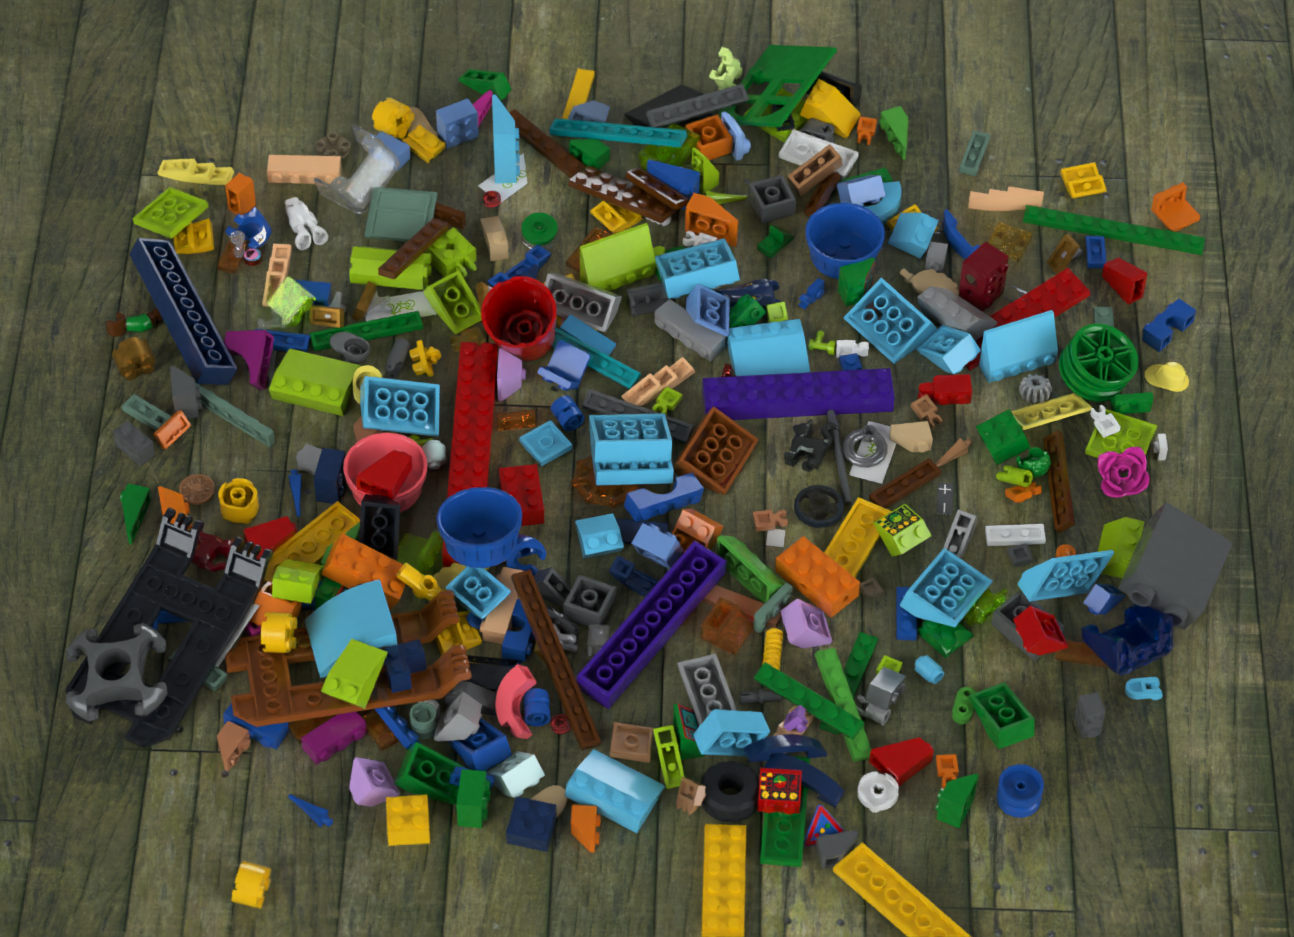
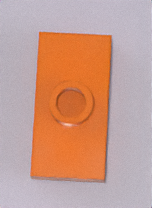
M178 410L153 433V436L162 449H167L191 424L184 413Z

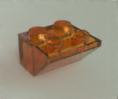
M720 597L701 624L700 639L736 655L752 631L754 624L737 604Z

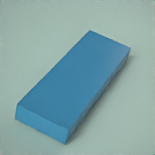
M571 314L560 327V330L608 356L616 347L615 342Z

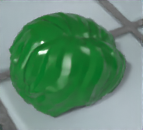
M1031 447L1028 456L1023 460L1021 456L1016 458L1018 468L1031 471L1033 478L1046 474L1051 465L1050 456L1047 451L1044 452L1038 447Z

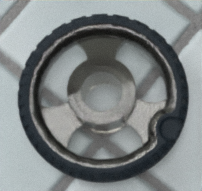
M813 485L804 488L798 493L794 502V511L798 519L805 525L814 528H826L836 524L841 519L844 512V501L835 489L824 485ZM828 496L834 499L835 502L829 503ZM804 498L810 499L808 512H803L801 509V502ZM828 512H832L834 514L831 517L826 518Z

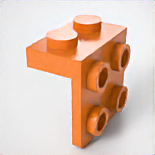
M1183 182L1163 192H1158L1153 197L1151 211L1173 232L1200 221L1201 218L1197 211L1186 201L1187 186Z

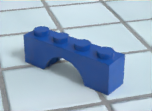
M689 473L676 477L672 492L667 494H655L645 488L627 493L624 507L635 522L647 520L651 517L663 515L666 512L700 502L704 488L694 474Z

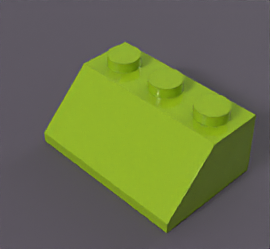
M1124 517L1104 524L1098 552L1113 550L1114 554L1101 574L1123 578L1141 538L1145 521Z

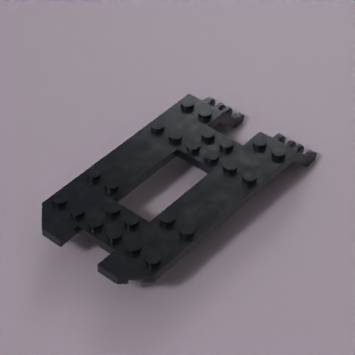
M170 507L163 515L156 545L95 643H114L136 638L134 626L144 623L152 627L162 610L193 623L157 682L166 683L168 693L163 702L147 716L136 715L135 705H138V702H141V700H117L94 706L95 709H98V712L102 708L133 722L124 736L125 740L142 748L172 738L261 590L268 563L273 555L272 550L265 549L261 559H256L261 552V546L258 544L254 546V543L251 541L246 544L243 553L239 552L244 544V539L237 536L231 545L225 572L215 589L183 576L194 558L204 522L197 520L192 530L189 531L188 527L192 524L193 518L181 512L178 514L175 523L172 524L171 520L174 518L176 511ZM87 656L65 689L66 694L74 691L80 695L85 690L89 670ZM117 662L111 664L103 672L102 678L109 681L121 679L126 675L123 672L128 663ZM144 682L146 687H153L152 685ZM72 711V715L74 718L79 719L90 725L93 723V721L89 722L78 716L74 711Z

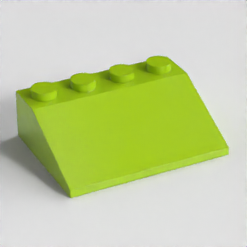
M647 223L580 246V282L610 291L655 274L656 261Z
M289 348L274 373L269 392L273 400L344 416L353 391V376L361 365Z

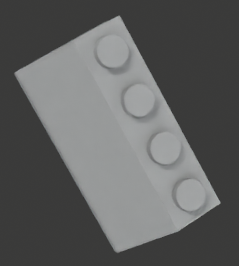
M548 273L545 286L550 290L555 299L557 316L567 319L571 314L591 328L603 332L607 331L617 314L622 296L557 273Z
M930 286L917 296L921 313L941 326L945 325L970 333L974 341L983 336L984 331L992 329L997 325L996 320L949 289Z
M716 654L677 663L699 726L713 709L737 711Z

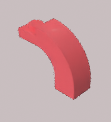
M518 664L501 681L496 695L495 707L501 726L510 728L511 733L516 738L528 739L533 734L522 718L520 703L523 695L537 682L528 667Z

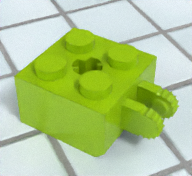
M454 227L446 231L425 251L431 253L430 264L443 277L458 270L465 277L467 276L465 267L470 269L471 272L477 270L474 263L476 261V248Z

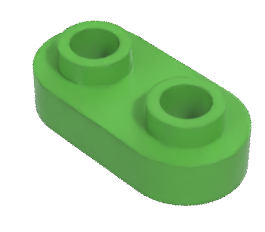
M963 687L957 692L952 710V719L958 724H967L972 719L974 706L969 696L965 695H971L976 693V691L970 687Z

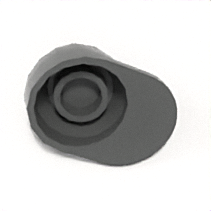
M339 332L330 338V346L335 351L342 353L349 363H363L369 356L370 345L361 337L348 332Z

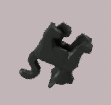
M810 419L808 423L794 425L795 437L792 440L790 451L784 453L785 464L794 467L802 456L808 458L802 464L803 470L811 472L814 468L818 470L833 440L829 430H838V425L829 422L821 428V434L825 438L824 441L810 437L813 434V419Z

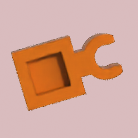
M860 116L857 127V142L859 144L862 139H866L867 145H870L871 136L875 135L877 119Z
M1032 482L1028 487L1014 486L1005 489V496L1016 503L1024 502L1025 499L1032 498V495L1042 493L1041 485L1036 486V482Z
M956 754L936 755L938 777H943L942 788H945L946 782L957 779L956 776H958L959 770Z

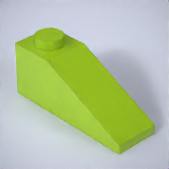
M670 725L653 729L666 789L680 787L681 779L685 776L674 727Z

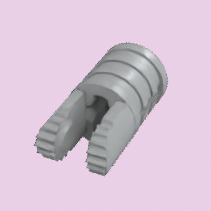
M858 695L857 699L861 703L868 705L866 711L856 706L859 715L884 726L889 719L891 710L865 701L866 697Z

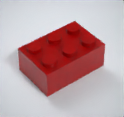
M537 464L499 468L500 490L513 496L521 506V526L545 524L544 505Z

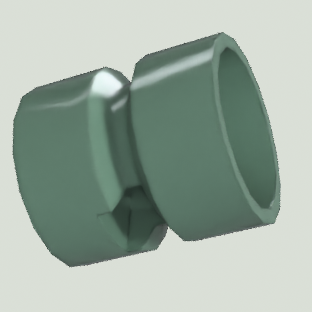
M428 702L415 704L410 710L411 730L418 735V739L425 740L433 737L437 727L435 707Z

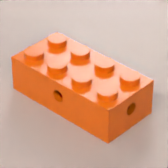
M343 533L333 543L321 573L323 576L349 589L380 579L390 610L400 600L406 585L396 576L403 564Z
M804 536L776 557L775 572L831 618L859 596L860 581Z

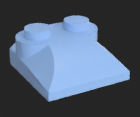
M722 112L721 120L733 138L731 154L736 161L741 160L744 154L749 153L751 148L750 141L746 139L736 120L730 114Z

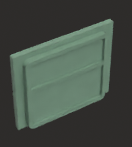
M374 187L364 237L409 241L432 218L434 219L438 193Z

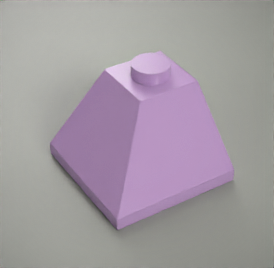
M499 348L497 386L498 401L502 402L522 387V380H526V369L522 368V361L503 348Z
M358 757L354 759L349 789L357 805L372 807L385 802L386 797H397L401 794L398 787L394 785V780L384 762Z

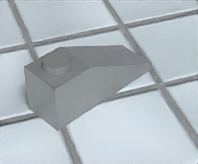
M958 510L943 549H947L962 559L977 525V516Z

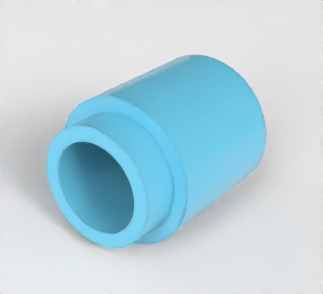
M928 655L920 656L915 661V671L929 683L936 684L944 676L942 667Z

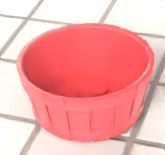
M377 433L359 440L350 448L344 459V474L346 482L360 506L365 494L369 493L357 490V475L393 450L406 452L412 456V469L393 501L401 504L400 513L414 505L421 495L427 473V458L418 443L401 434Z

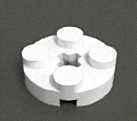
M870 772L864 775L859 782L858 798L872 812L886 810L892 807L898 800V783L887 773L883 775L878 774L879 772ZM874 789H882L883 791L881 794L874 793Z

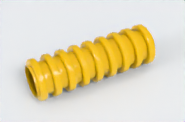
M771 628L766 631L763 664L766 662L780 671L784 633L780 629Z

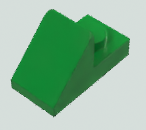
M770 225L769 235L757 245V250L771 259L794 239V236L781 227Z

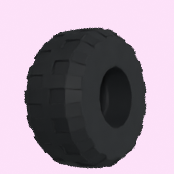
M726 761L711 766L703 774L700 784L706 786V796L702 801V806L711 817L724 822H738L748 818L756 811L759 799V777L752 768L741 762ZM733 788L737 789L739 793L727 795L721 792V790Z

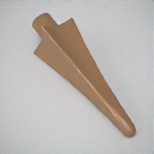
M959 438L935 465L939 468L960 456L968 454V447L973 444L972 440L967 438L963 441Z

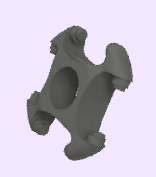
M142 623L134 626L136 638L114 643H95L98 639L97 629H85L67 647L66 658L69 662H75L80 658V655L87 656L89 664L88 679L83 693L80 695L74 691L67 693L66 703L70 709L89 722L99 719L98 709H95L94 706L117 700H141V702H138V705H135L136 715L147 716L153 712L167 696L166 683L159 682L153 687H146L143 673L148 650L152 648L157 653L165 652L167 642L161 634L152 627ZM125 662L131 665L128 673L121 679L109 681L102 678L103 672L111 664Z

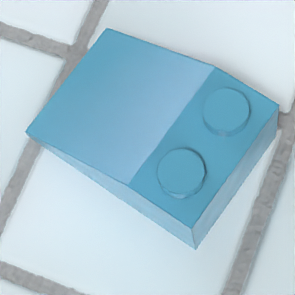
M945 325L938 328L916 348L927 359L951 374L959 373L963 366L975 359L981 351L970 333Z
M469 566L446 586L447 590L453 591L454 600L481 619H484L511 593L506 586L484 568H471Z

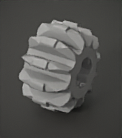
M1036 373L1032 376L1029 374L1028 377H1023L1019 391L1022 399H1026L1027 403L1032 401L1034 404L1036 402L1043 404L1044 400L1049 399L1052 386L1049 379L1045 378L1044 375L1038 376Z

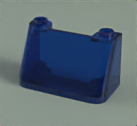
M1133 604L1124 613L1125 623L1103 633H1099L1097 626L1089 624L1082 628V639L1114 673L1123 676L1171 652L1173 648V616L1149 606L1144 607Z

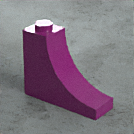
M266 330L226 331L223 342L231 355L241 356L246 360L250 371V384L258 390H265L274 336Z

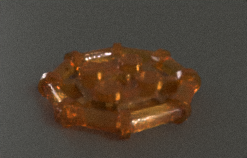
M592 455L579 459L576 462L577 467L574 478L571 480V485L577 489L587 504L593 503L615 508L616 505L626 500L627 493L638 489L639 484L596 485L593 464L591 465L593 463ZM584 470L589 471L587 476H582ZM588 484L591 488L590 492L583 485ZM621 490L625 491L624 493L614 498L615 493Z

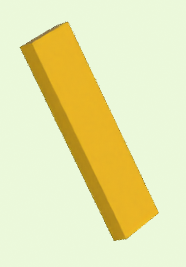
M577 69L562 119H568L573 106L587 102L595 71Z

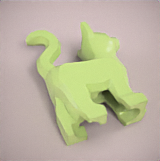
M721 47L718 55L722 57V62L718 70H712L709 76L719 86L718 90L736 86L733 80L741 78L743 74V69L740 68V61L733 57L732 52L728 48Z

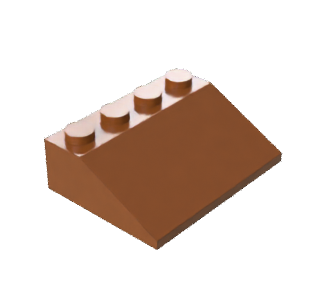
M713 406L703 416L672 465L674 472L679 476L693 473L704 488L725 495L759 439Z

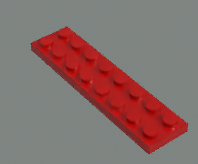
M1066 268L989 317L997 321V325L993 328L1050 310L1054 312L1055 318L1089 297L1090 291L1069 268ZM983 336L975 341L980 349H982ZM981 351L975 359L965 365L969 371L979 366Z

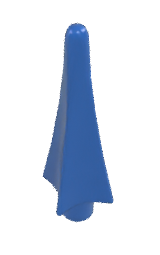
M294 469L291 470V475H288L294 498L296 516L300 517L302 474H299V471Z
M292 794L288 795V798L305 811L320 828L323 824L328 827L332 825L333 819L328 817V810L303 801Z

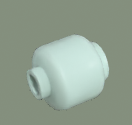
M430 440L422 446L429 469H440V466L446 463V447L440 441Z

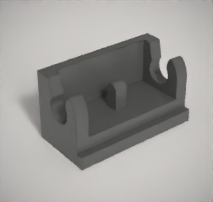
M663 282L627 289V303L632 316L655 312L667 299Z

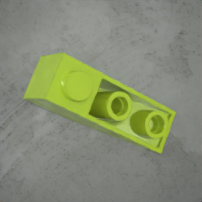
M695 147L692 148V170L700 172L699 192L704 195L705 190L710 191L719 185V172Z

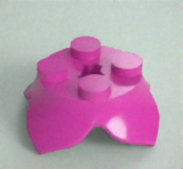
M1129 447L1121 454L1108 451L1099 455L1098 469L1103 477L1101 488L1105 495L1115 498L1139 494L1148 487L1150 477L1146 471L1147 460L1140 447ZM1128 471V476L1122 478L1121 473Z

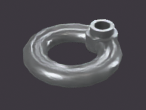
M866 425L861 429L852 431L843 442L845 458L851 464L858 467L869 468L878 465L884 460L888 451L885 438L872 425ZM861 439L866 442H874L876 452L869 457L859 456L854 451L855 443Z

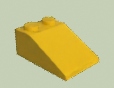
M818 79L800 115L807 119L814 118L833 125L834 133L847 139L861 113L834 86Z

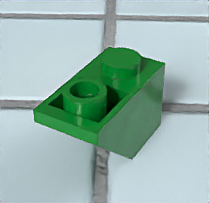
M597 139L569 141V153L585 166H591L598 170L610 160V148Z

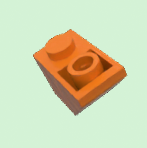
M572 805L571 834L590 852H595V844L599 845L600 832H596V827H600L601 814H597V806Z

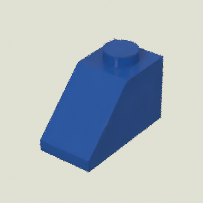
M1095 584L1083 603L1088 606L1087 609L1094 615L1107 614L1126 595L1112 584Z

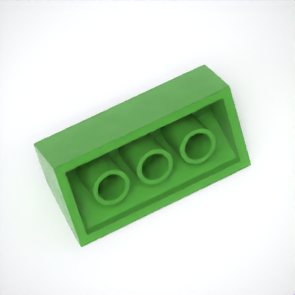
M720 535L717 537L716 554L727 561L726 570L760 602L766 603L786 583L782 578L776 576L769 566L764 565L756 554L751 553L743 542L738 541L733 536Z

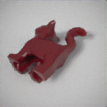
M202 530L192 563L210 572L225 570L227 563L221 562L212 565L218 554H222L228 559L231 545L235 539L223 540L216 535L204 533Z

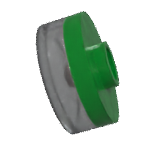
M541 212L528 215L521 225L522 241L531 249L536 245H540L545 250L552 247L558 237L556 220L549 214Z

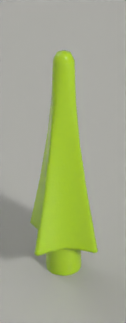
M705 190V196L711 197L718 204L747 199L746 195L723 194Z

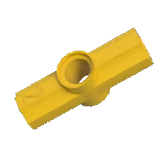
M408 563L403 564L396 575L398 579L412 588L414 595L419 599L426 598L431 601L440 591H445L437 585V581L433 576H424Z

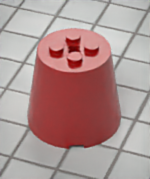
M525 276L511 277L512 279L497 283L487 293L481 308L482 323L487 334L500 348H503L523 362L534 361L547 354L554 343L557 316L555 299L550 290L540 281Z

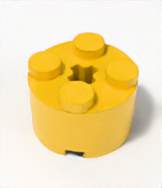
M386 98L387 100L384 102L380 101L372 114L375 124L373 127L379 132L384 131L392 135L394 138H404L411 122L415 118L414 113L410 107L393 98Z
M235 478L232 479V482L224 483L220 487L218 497L223 519L233 523H250L259 510L257 489L253 486V483L247 479Z
M266 612L264 616L267 617V621H262L261 644L266 645L263 651L290 653L291 649L296 648L297 643L296 637H294V629L297 628V617H293L291 613Z
M243 861L235 879L236 890L232 892L231 901L261 909L264 902V891H268L270 885L271 868Z

